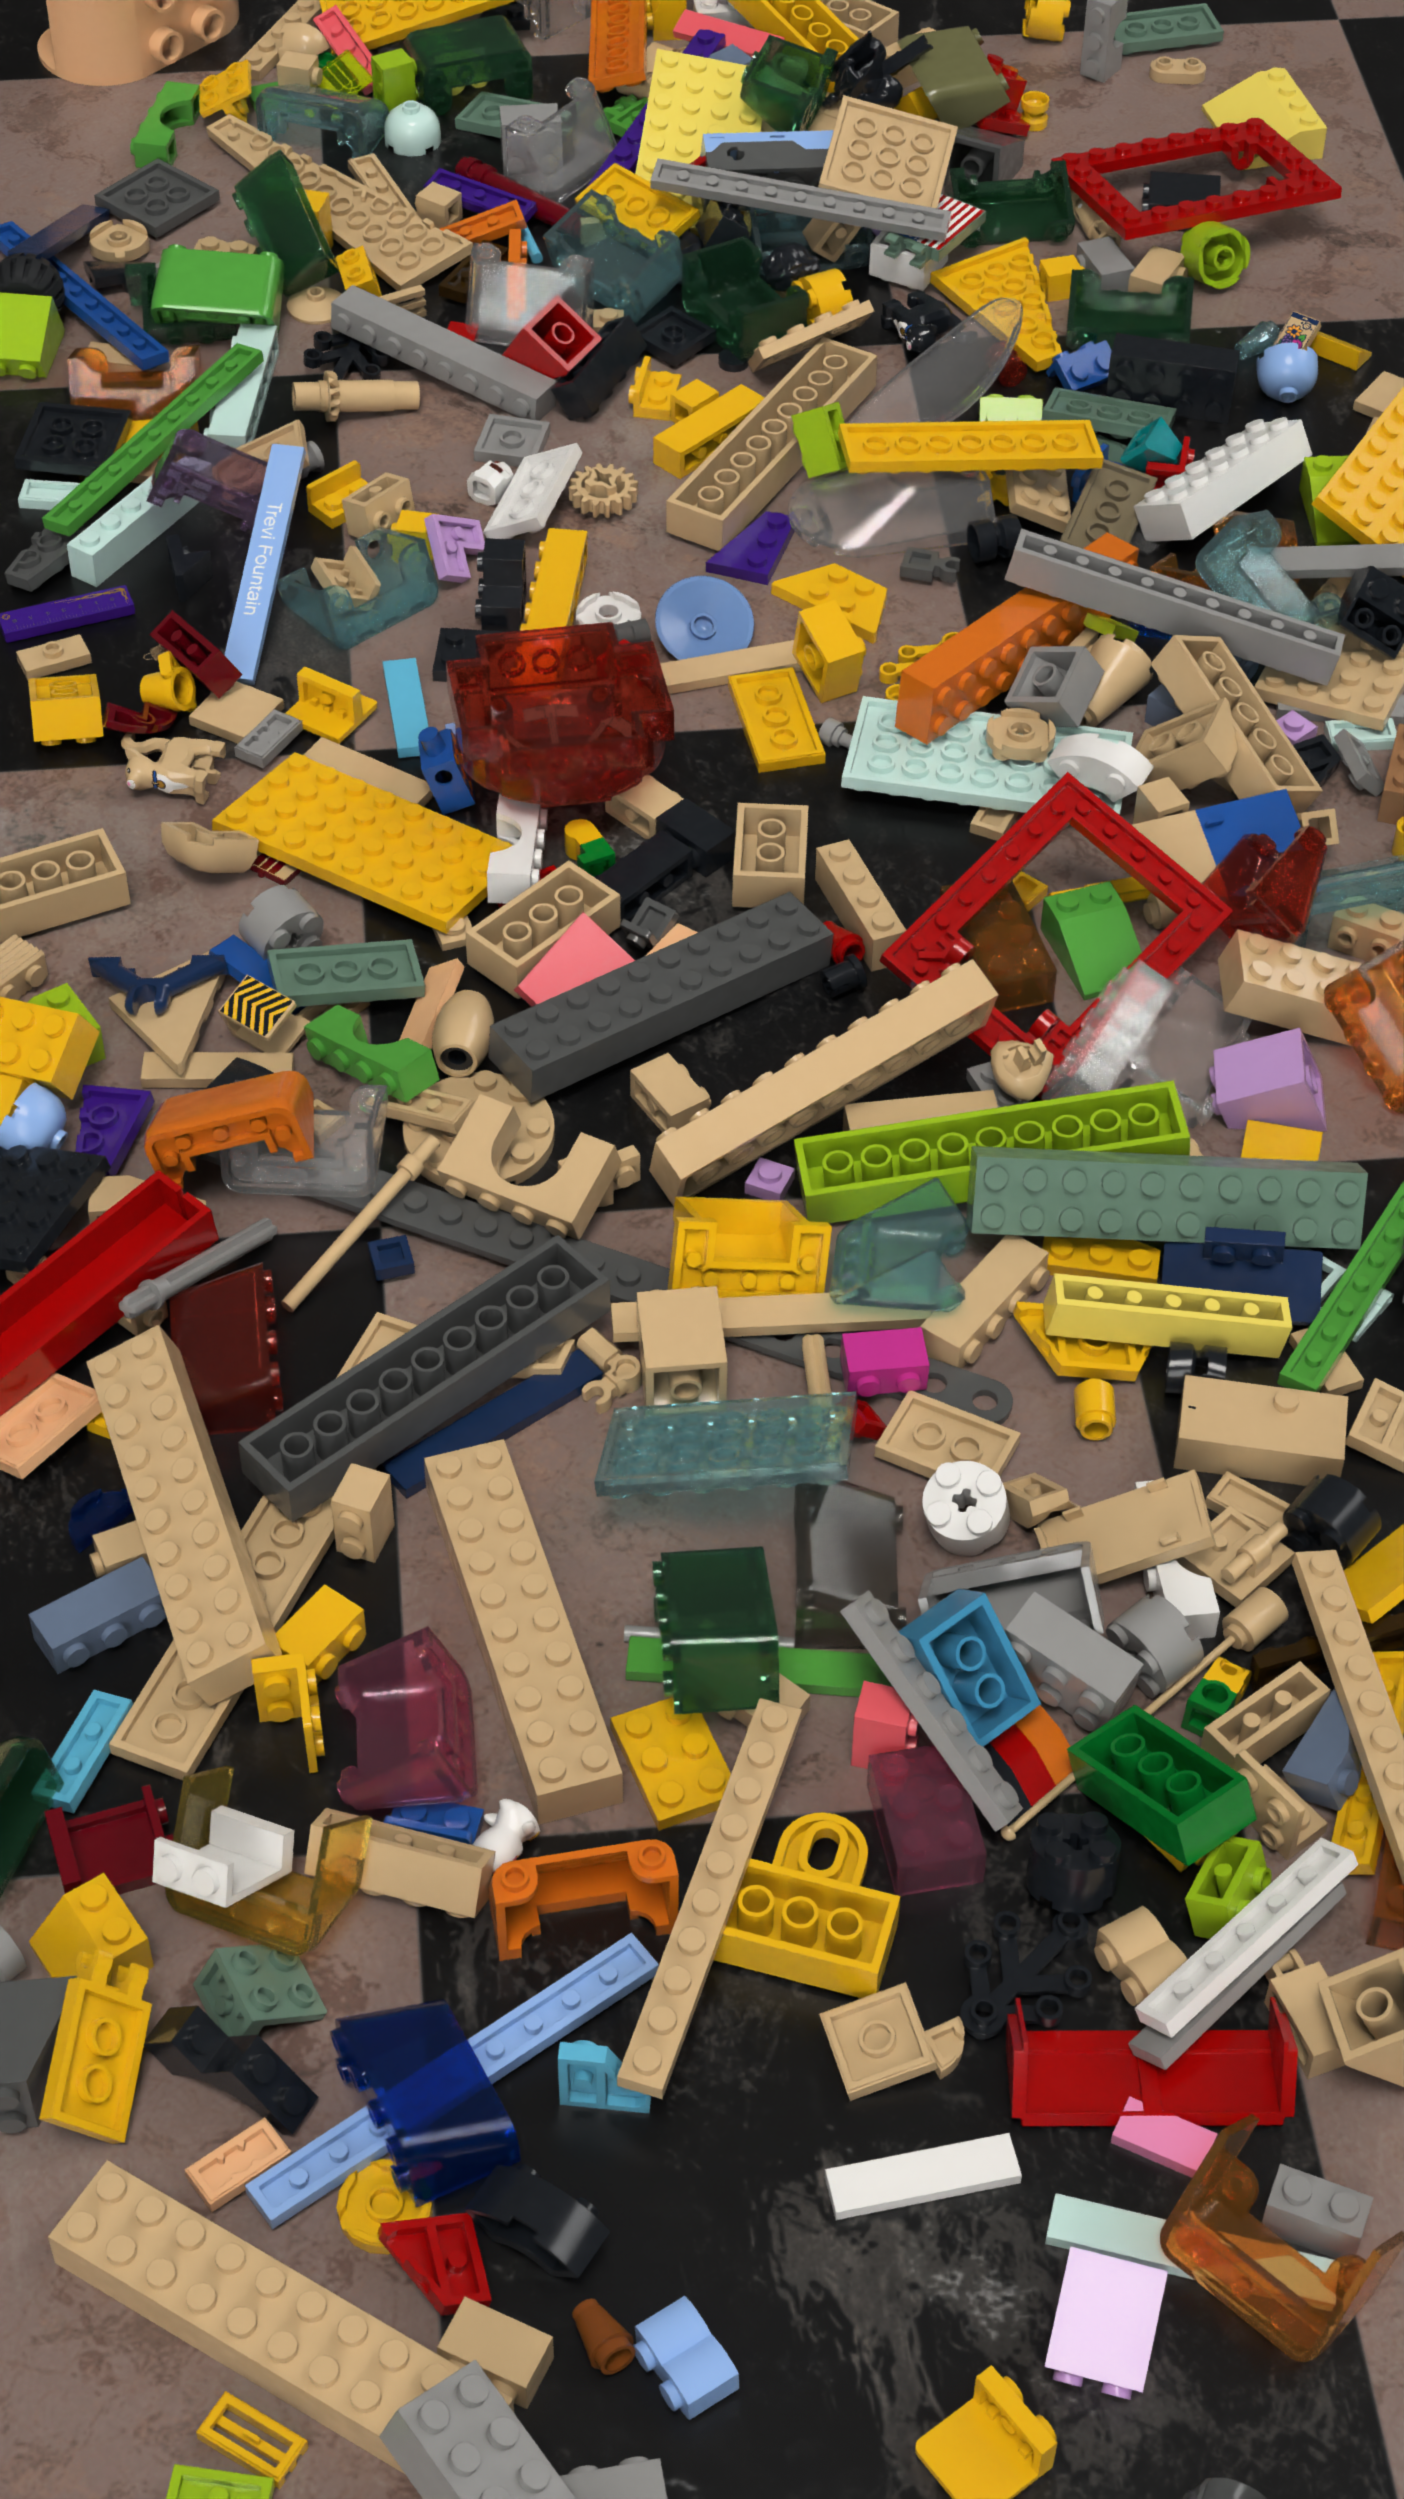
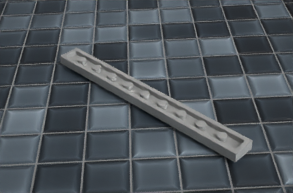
M657 158L650 180L651 189L942 242H945L951 220V211L659 158Z

